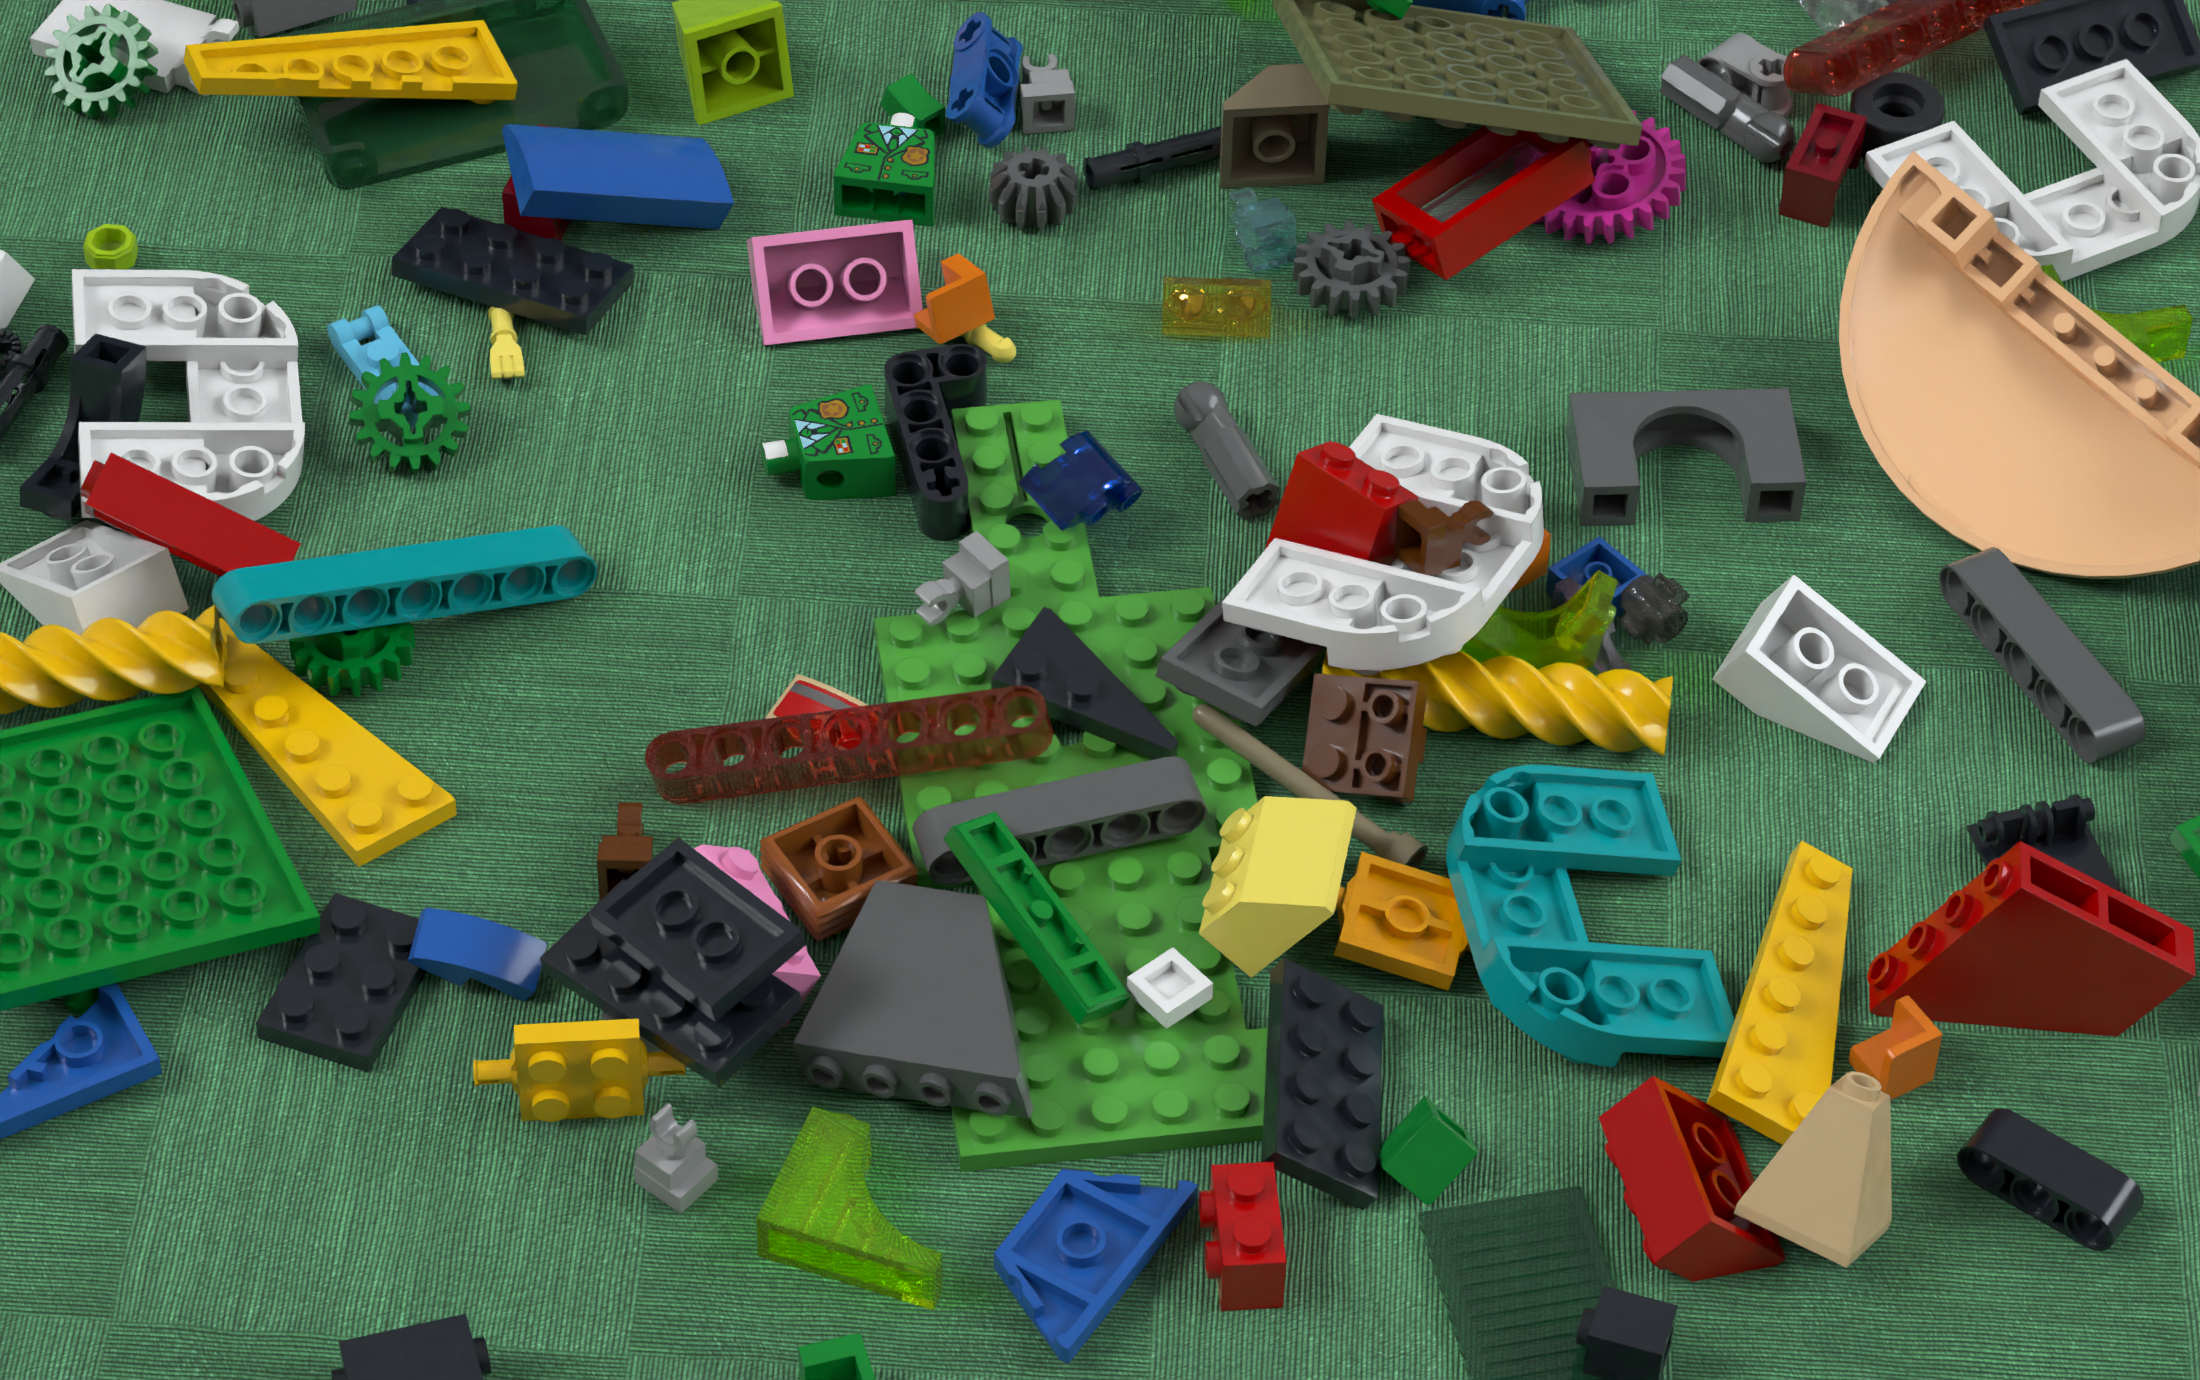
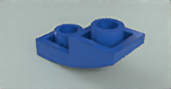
M426 907L420 913L408 962L458 986L463 985L472 977L524 1002L535 993L542 966L540 957L545 953L547 942L490 920Z

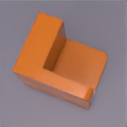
M959 253L940 261L945 286L928 293L926 296L927 308L913 315L915 325L940 345L995 319L986 273Z
M1906 995L1896 1000L1891 1028L1852 1046L1848 1062L1856 1072L1867 1074L1879 1081L1882 1086L1880 1091L1890 1095V1100L1933 1080L1943 1034L1911 997Z

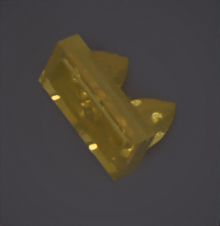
M1163 276L1162 335L1269 338L1271 280Z

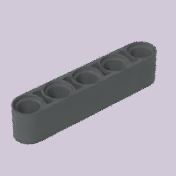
M1991 547L1941 567L1939 583L1948 605L2084 762L2093 763L2143 742L2145 738L2144 719L2134 701L2002 551Z
M1173 756L937 806L919 815L914 821L912 831L930 879L940 885H955L973 881V879L943 840L952 826L995 811L1036 867L1183 835L1199 827L1206 819L1208 811L1188 762L1183 758Z

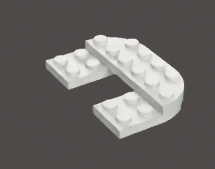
M2127 59L2041 89L2038 106L2097 168L2023 195L1955 121L1866 152L1864 168L1882 188L1885 187L1891 176L1911 152L1917 153L1992 213L1999 231L2038 261L2042 271L2057 283L2169 241L2183 231L2195 215L2200 199V137L2190 123Z
M72 269L74 353L96 333L146 346V361H185L189 422H79L80 489L93 462L97 460L105 464L112 452L253 521L264 517L282 504L295 488L301 475L305 438V422L302 421L298 373L299 345L295 329L284 311L274 301L264 305L256 297L250 295L248 284L210 272L192 270ZM81 496L82 518H96L86 513L85 504L88 499Z
M1376 414L1349 447L1355 452L1356 457L1376 470H1382L1394 475L1399 480L1400 485L1417 495L1418 501L1427 508L1436 506L1449 517L1454 512H1458L1465 503L1471 500L1481 501L1494 514L1489 518L1480 520L1476 525L1488 533L1491 539L1487 543L1478 546L1472 545L1469 542L1463 543L1460 566L1444 570L1441 574L1429 576L1416 573L1399 558L1391 566L1274 538L1222 602L1224 621L1250 627L1254 630L1266 631L1301 640L1305 643L1327 647L1329 666L1352 669L1360 675H1374L1382 670L1418 665L1460 651L1463 644L1475 636L1485 625L1533 562L1541 548L1544 537L1542 488L1540 481L1534 482L1529 475V464L1521 456L1490 440Z

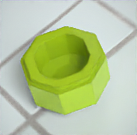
M103 224L87 232L83 244L85 262L92 269L127 270L133 267L138 255L136 236L125 225Z

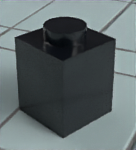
M1603 1286L1596 1310L1585 1307L1578 1327L1576 1345L1586 1347L1582 1373L1608 1380H1661L1672 1345L1678 1305Z

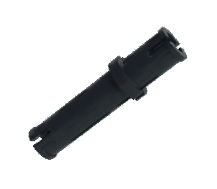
M1221 126L1145 145L1140 141L1126 144L1125 150L1092 158H1084L1083 172L1087 185L1091 190L1095 191L1101 187L1129 180L1139 184L1149 181L1153 174L1220 158Z
M42 324L23 352L12 356L6 365V376L0 382V408L5 401L8 405L0 415V440L15 422L17 416L32 395L44 390L50 379L49 371L70 344L66 334L54 325ZM34 363L35 367L24 382H21L24 374ZM17 390L16 394H12V391Z

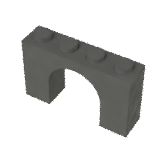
M1789 388L1570 393L1565 433L1580 526L1635 525L1640 490L1636 461L1651 450L1671 445H1686L1707 450L1723 459L1732 468L1739 485L1745 522L1801 520L1807 482Z

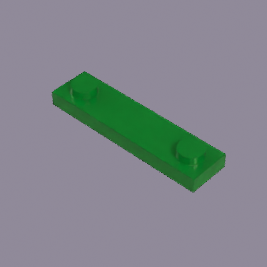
M995 811L952 826L943 840L1077 1024L1081 1025L1123 1009L1131 995Z

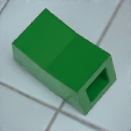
M912 73L886 86L880 105L890 117L896 113H907L917 119L919 128L930 129L935 136L945 131V106L931 96Z

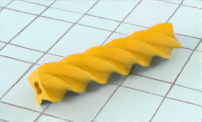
M214 605L206 609L194 621L175 611H159L149 616L137 628L121 619L107 617L93 622L80 635L60 625H44L34 630L23 642L0 632V714H8L20 710L29 704L44 708L66 707L86 697L101 701L123 700L135 696L143 690L159 694L181 693L196 687L200 683L224 687V663L228 658V649L221 633L217 608Z
M1326 650L1322 674L1409 680L1428 684L1423 725L1435 731L1457 732L1474 726L1480 732L1500 739L1516 738L1530 732L1540 740L1559 746L1573 745L1589 739L1595 745L1613 752H1629L1646 745L1653 752L1663 757L1665 754L1673 676L1652 682L1642 674L1628 669H1614L1595 676L1582 666L1563 662L1546 665L1537 670L1525 660L1514 656H1498L1479 663L1476 659L1461 651L1418 665L1382 670L1374 675H1360L1352 669L1329 666Z

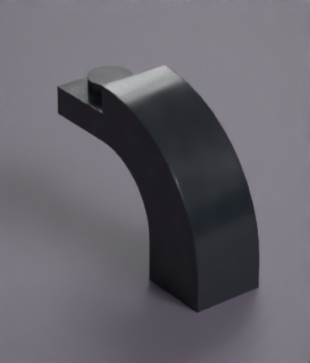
M95 333L70 358V401L61 436L47 460L20 486V507L42 512L51 518H66L70 520L81 510L79 422H139L146 379V346Z

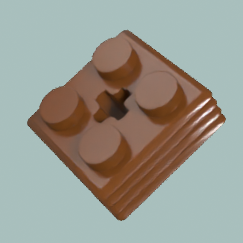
M862 797L850 799L760 840V845L762 846L760 848L762 853L760 856L762 861L761 868L816 940H823L852 927L876 880L918 886L916 883L918 880L916 875L918 872L917 867Z

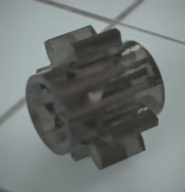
M1658 573L1655 578L1651 575H1642L1634 579L1624 589L1620 598V606L1627 613L1618 622L1635 640L1641 638L1647 645L1651 644L1653 640L1658 643L1668 642L1675 638L1687 624L1688 612L1681 604L1690 595L1674 578L1668 580L1662 573Z

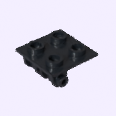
M2078 794L2070 795L2068 799L2052 802L2051 808L2046 801H2039L2035 804L2034 810L2029 804H2024L2015 810L2000 813L1990 811L1987 812L1985 819H1980L1975 824L1967 825L1966 829L1985 867L1992 860L2003 856L2021 841L2119 892L2121 891L2087 825L2088 821L2095 819V807L2090 798L2082 799Z

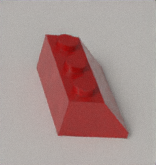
M1652 1076L1598 1117L1608 1141L1605 1143V1151L1611 1162L1618 1168L1626 1188L1623 1192L1625 1203L1637 1217L1645 1237L1642 1241L1643 1250L1657 1268L1663 1271L1669 1270L1694 1282L1777 1266L1786 1259L1775 1233L1734 1214L1738 1201L1754 1183V1178L1727 1114Z

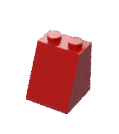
M1332 441L1297 453L1265 549L1274 538L1391 566L1397 559L1394 555L1398 505L1418 500V496L1401 486L1399 480L1394 475L1382 470H1376L1358 459L1355 452L1348 446Z

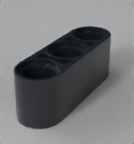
M1997 1108L1992 1110L1957 1153V1164L1961 1172L1975 1185L2084 1247L2095 1251L2109 1249L2144 1204V1196L2140 1187L2125 1173L2008 1109Z

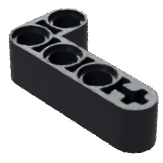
M955 344L902 352L888 359L884 366L885 414L919 528L924 535L931 539L950 541L959 538L968 528V478L950 423L951 409L986 405L987 357L982 350L968 344Z

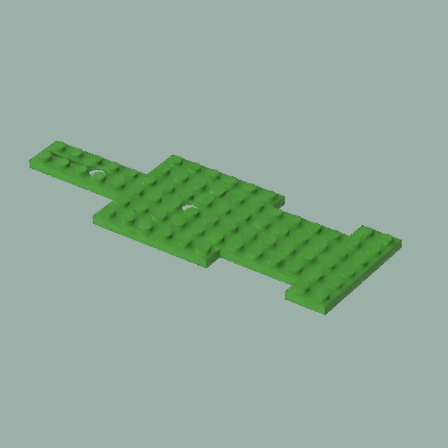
M1060 399L951 409V426L968 478V521L971 534L975 531L980 533L1009 560L1011 598L995 608L991 607L975 618L965 609L950 611L944 620L934 626H930L918 614L874 618V635L887 716L898 725V728L891 736L910 859L918 869L916 874L918 880L916 883L920 887L933 889L974 885L976 895L984 896L974 881L955 885H940L930 879L912 831L914 821L926 810L954 802L1154 760L1088 732L1083 734V741L1072 745H1062L1054 734L1045 731L1046 727L1055 719L991 694V678L1043 607L1051 609L1178 740L1177 757L1183 758L1188 762L1208 812L1206 819L1199 827L1183 835L1037 866V868L1126 990L1127 977L1172 947L1213 983L1212 999L1167 1029L1132 997L1123 1009L1078 1025L986 899L999 937L1034 1110L1028 1119L1010 1115L993 1116L979 1110L950 1106L960 1171L1262 1141L1268 1028L1246 1029L1233 962L1199 935L1205 910L1202 902L1211 886L1214 874L1211 866L1219 853L1222 841L1220 830L1233 812L1240 808H1244L1247 811L1258 802L1250 762L1194 722L1192 714L1198 705L1208 704L1242 728L1241 721L1233 719L1225 711L1195 696L1180 692L1174 685L1156 677L1160 658L1215 607L1212 588L1203 587L1099 597ZM1011 427H1013V432H1014V437H1015V442H1016V447H1017V453H1018V458H1019V463H1020V469H1021V474H1022V479H1023V484H1024V490H1025V495H1026V500H1027V501H1025V497H1024L1023 486H1022V481H1021V476H1020V471H1019V465H1018V460H1017V455H1016V449H1015V444H1014V439H1013V434H1012V428H1011ZM1032 513L1043 517L1048 523L1043 528V534L1027 538L1021 537L1019 530L1012 525H1008L1007 522L1016 515ZM1060 722V726H1066L1065 723Z

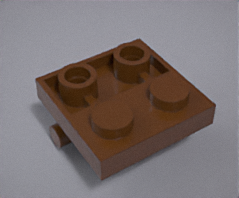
M1314 673L1302 771L1333 794L1389 798L1391 802L1412 804L1418 764L1421 765L1424 761L1427 729L1423 728L1428 684L1409 680Z

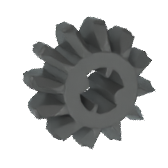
M1024 145L1020 154L1005 151L1003 160L993 163V169L990 173L989 201L992 210L1000 214L1001 223L1017 222L1020 231L1027 226H1036L1042 232L1046 223L1061 226L1065 215L1072 214L1077 203L1078 177L1075 174V167L1068 165L1065 154L1050 155L1047 146L1039 151H1031Z

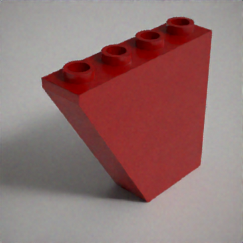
M2020 841L2003 856L1992 860L1985 870L1963 889L1953 892L1946 903L1924 921L1917 922L1908 934L1889 950L1878 954L1869 965L1867 973L1869 1012L1877 1016L1893 1018L1896 1000L1908 995L1931 1021L2117 1037L2196 976L2194 932L2192 928Z

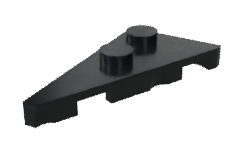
M1043 607L991 678V694L1152 759L1177 757L1178 740L1051 609Z

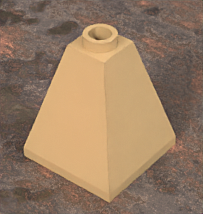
M1852 1071L1847 1072L1830 1086L1738 1201L1734 1214L1845 1268L1854 1262L1888 1230L1892 1220L1890 1095L1880 1091L1882 1086L1879 1081L1867 1074Z

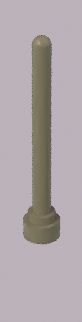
M1200 704L1193 710L1192 717L1198 726L1297 797L1342 800L1210 705ZM1356 810L1351 833L1354 838L1373 850L1375 856L1416 869L1420 868L1426 858L1428 846L1408 832L1402 835L1397 831L1388 833Z

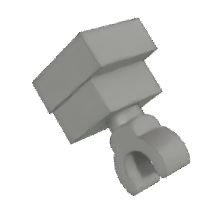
M1054 54L1048 55V65L1045 67L1032 66L1029 57L1023 56L1022 81L1025 84H1020V122L1023 134L1075 130V91L1068 69L1057 70V58Z
M975 531L959 541L958 553L942 562L943 579L925 582L914 592L925 603L916 610V613L930 626H934L944 620L951 609L955 608L957 604H960L975 618L991 607L995 608L1011 598L1009 560L980 533Z
M667 1103L649 1119V1127L653 1135L635 1151L636 1165L634 1166V1178L637 1184L681 1214L718 1180V1165L706 1157L705 1143L696 1137L698 1129L694 1120H689L681 1127L673 1117L672 1106Z

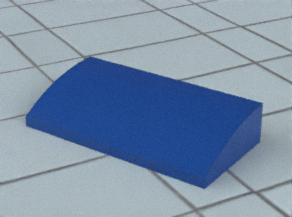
M505 124L502 129L520 216L720 229L734 204L723 168L716 154L703 138Z

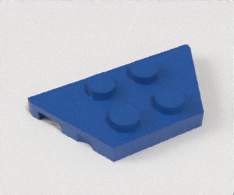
M1062 1169L994 1252L995 1271L1060 1361L1066 1364L1071 1362L1198 1200L1197 1184L1191 1181L1179 1180L1178 1189L1140 1186L1141 1176L1115 1174L1103 1177L1090 1171Z

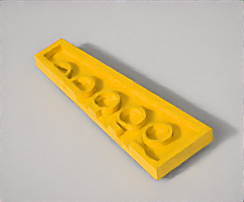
M484 20L186 45L184 64L199 95L469 99L477 104H490L495 100H515L518 86L517 80Z
M219 618L221 633L228 649V658L224 663V687L209 686L200 683L198 686L358 867L457 815L456 801L450 793L256 644H246L240 641L227 622Z
M1802 840L1790 854L1706 1103L1781 1145H1784L1831 1086L1853 868Z

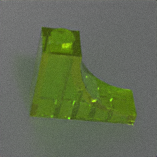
M812 1107L756 1218L758 1257L934 1310L943 1291L942 1253L929 1249L902 1234L888 1222L873 1202L865 1183L866 1174L871 1164V1124L859 1121L846 1113H833Z

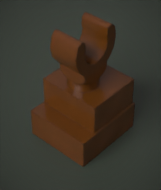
M1418 500L1398 505L1394 555L1416 573L1429 576L1441 574L1444 570L1460 566L1463 543L1469 542L1472 545L1478 546L1487 543L1491 539V536L1476 524L1484 518L1493 516L1494 512L1479 500H1471L1465 503L1458 512H1454L1450 517L1436 506L1427 508Z
M619 802L617 836L602 835V843L598 844L599 901L623 879L625 881L628 880L654 858L653 836H643V803Z

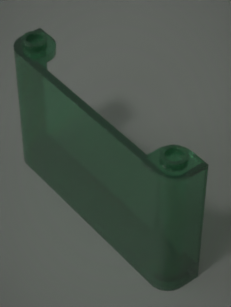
M428 0L275 36L287 37L484 20L518 82L515 100H495L490 104H477L469 99L291 96L328 182L338 189L348 190L506 152L502 134L505 124L529 126L542 124L556 128L597 130L618 122L625 115L629 105L627 80L587 1Z

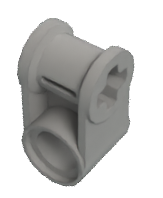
M1735 33L1698 60L1700 65L1759 104L1761 99V105L1771 112L1784 115L1786 118L1791 114L1792 99L1788 94L1789 84L1795 79L1796 66L1788 56L1776 53L1756 42L1747 34Z

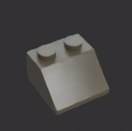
M1305 63L1269 65L1223 102L1219 169L1220 189L1324 184L1329 104L1325 101Z

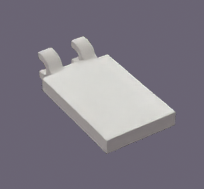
M62 0L30 37L33 54L49 58L45 55V50L58 48L60 43L52 34L54 30L66 33L70 29L67 16L71 14L81 21L85 19L84 12L86 6H92L101 14L104 6L110 4L120 12L124 10L130 12L139 19L138 23L144 25L152 33L147 41L157 47L159 53L149 58L148 62L156 67L158 72L152 76L145 75L143 82L149 88L168 93L177 84L199 94L184 64L186 45L228 42L232 40L240 29L239 22L223 18L217 20L216 15L165 0Z

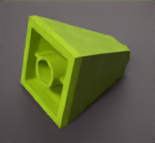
M678 0L672 2L677 42L694 118L698 125L794 97L783 7L779 1Z

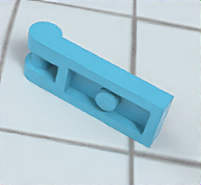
M380 305L363 310L361 313L362 317L350 322L343 318L327 326L328 335L334 349L360 383L361 376L365 371L373 373L377 377L380 375L378 365L379 360L382 358L388 360L392 367L399 366L401 353L407 352L411 365L419 366V362L390 326L388 318ZM369 337L372 339V342L362 346L359 341ZM418 382V385L428 394L439 396L431 387ZM396 383L383 389L374 402L378 404V400L389 399L396 391ZM406 394L401 414H405L407 423H410V428H412L417 422L418 414L414 413L412 405H409V396Z

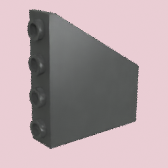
M876 880L793 1042L808 1083H815L829 1089L839 1087L869 1092L884 1098L894 1096L924 1101L938 1107L949 1105L979 1110L993 1116L1010 1115L1029 1119L1034 1108L999 937L985 896Z

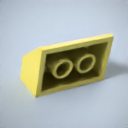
M1264 796L1247 811L1244 808H1240L1233 812L1220 830L1222 841L1219 853L1211 866V870L1214 872L1211 886L1202 902L1205 910L1199 935L1252 978L1330 918L1335 912L1357 808L1345 800Z

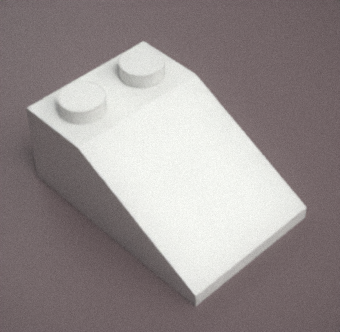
M88 520L0 563V584L43 626L50 624L60 625L78 635L93 622L102 618H118L137 628L144 620L156 612L169 610L183 613L189 609L168 548Z
M1795 575L1790 577L1760 603L1712 680L1756 715L1872 763L1880 759L1926 683V680Z

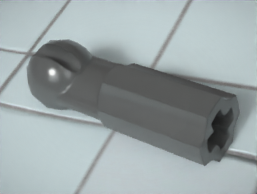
M1682 55L1678 60L1670 62L1660 77L1662 84L1659 92L1746 149L1755 160L1762 163H1774L1783 160L1792 151L1795 143L1794 128L1784 115L1771 112L1690 57Z
M1192 382L1185 386L1175 399L1174 414L1177 423L1190 433L1202 453L1204 463L1236 515L1245 520H1250L1258 515H1266L1279 503L1277 493L1280 487L1247 434L1239 428L1228 410L1224 393L1212 383Z

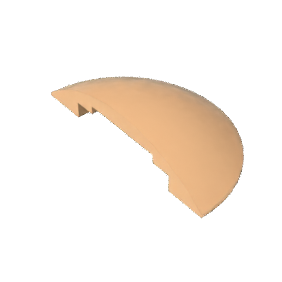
M1912 151L1891 176L1869 211L1851 254L1840 302L1839 346L1845 386L1861 433L1881 468L1899 491L1921 513L1943 530L1980 552L1991 547L1998 548L2013 565L2058 576L2085 579H2120L2162 574L2200 564V397L2044 273L2038 261L1999 231L1992 213Z

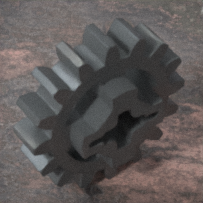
M1346 220L1344 229L1340 230L1327 223L1324 226V235L1310 231L1307 233V244L1298 243L1296 247L1293 281L1298 282L1297 293L1299 296L1311 294L1310 306L1313 308L1319 307L1324 303L1329 305V315L1335 316L1340 309L1348 310L1351 319H1357L1361 309H1366L1371 315L1376 316L1379 313L1380 303L1393 308L1396 305L1397 295H1405L1407 280H1409L1410 258L1404 257L1405 245L1403 243L1392 244V232L1389 230L1379 235L1374 234V224L1367 223L1363 229H1358L1354 227L1352 220Z

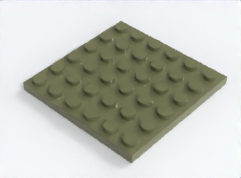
M1273 0L1272 6L1325 101L1327 104H1331V108L1347 114H1361L1363 109L1383 111L1384 116L1398 121H1413L1415 116L1434 118V121L1442 126L1456 129L1465 128L1466 123L1486 125V128L1491 132L1507 136L1517 135L1518 130L1537 132V135L1545 140L1558 143L1568 142L1569 137L1589 139L1588 142L1590 144L1609 150L1619 149L1620 144L1638 146L1642 124L1571 27L1410 5L1401 20L1393 14H1383L1376 11L1366 0Z

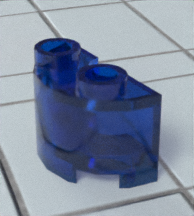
M1089 431L1079 432L1061 442L1059 445L1066 451L1065 454L1055 458L1043 468H1040L1036 463L1019 481L1023 489L1061 531L1083 522L1087 526L1093 525L1108 511L1115 508L1118 512H1123L1132 506L1143 494V489Z

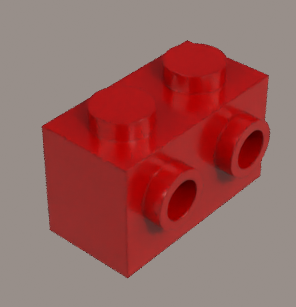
M1274 1161L1211 1165L1210 1190L1199 1191V1216L1201 1228H1211L1212 1241H1205V1268L1207 1279H1217L1220 1310L1236 1311L1283 1308L1287 1261Z

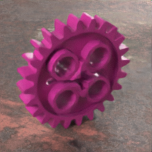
M1652 117L1641 122L1643 127L1638 146L1620 144L1619 149L1609 150L1596 147L1588 142L1589 139H1585L1592 152V158L1589 161L1595 182L1533 222V224L1545 221L1547 234L1563 228L1565 241H1570L1577 233H1583L1586 244H1591L1596 234H1603L1608 244H1611L1614 241L1615 233L1621 231L1626 237L1633 239L1634 227L1638 225L1649 231L1654 230L1653 216L1665 220L1670 218L1669 206H1679L1681 204L1680 192L1686 191L1685 154H1681L1680 141L1670 139V129L1668 127L1655 130V119ZM1529 151L1522 156V159L1516 160V174L1540 159L1541 156Z

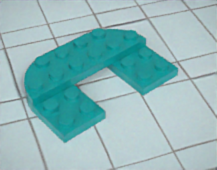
M1523 765L1507 768L1489 776L1484 786L1475 794L1470 795L1450 833L1447 843L1446 863L1449 878L1475 967L1485 990L1489 994L1490 1002L1528 1036L1551 1050L1562 1054L1564 1058L1572 1063H1589L1598 1066L1615 1067L1623 1052L1722 1058L1735 1020L1712 951L1589 942L1566 869L1674 876L1682 862L1653 773L1554 765Z

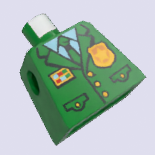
M907 113L892 115L889 118L888 124L872 122L861 124L834 172V215L888 222L912 220L913 225L933 227L935 222V134L930 129L919 128L917 119Z
M872 384L793 406L788 411L789 439L761 443V456L766 476L797 471L804 496L810 500L896 496L895 454Z

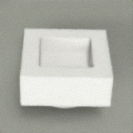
M1172 947L1127 977V991L1137 1003L1167 1029L1210 1001L1213 995V983Z

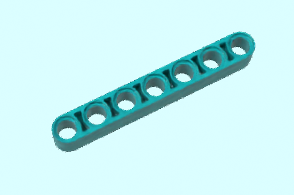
M552 525L238 568L221 576L215 583L211 594L212 602L236 637L246 644H258L574 598L589 590L595 582L598 572L596 563L570 529L561 525Z

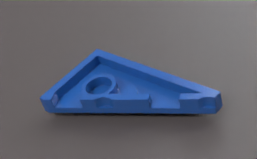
M117 983L99 987V999L78 1020L70 1015L57 1027L52 1039L41 1043L7 1075L9 1086L0 1093V1139L162 1074L160 1058Z

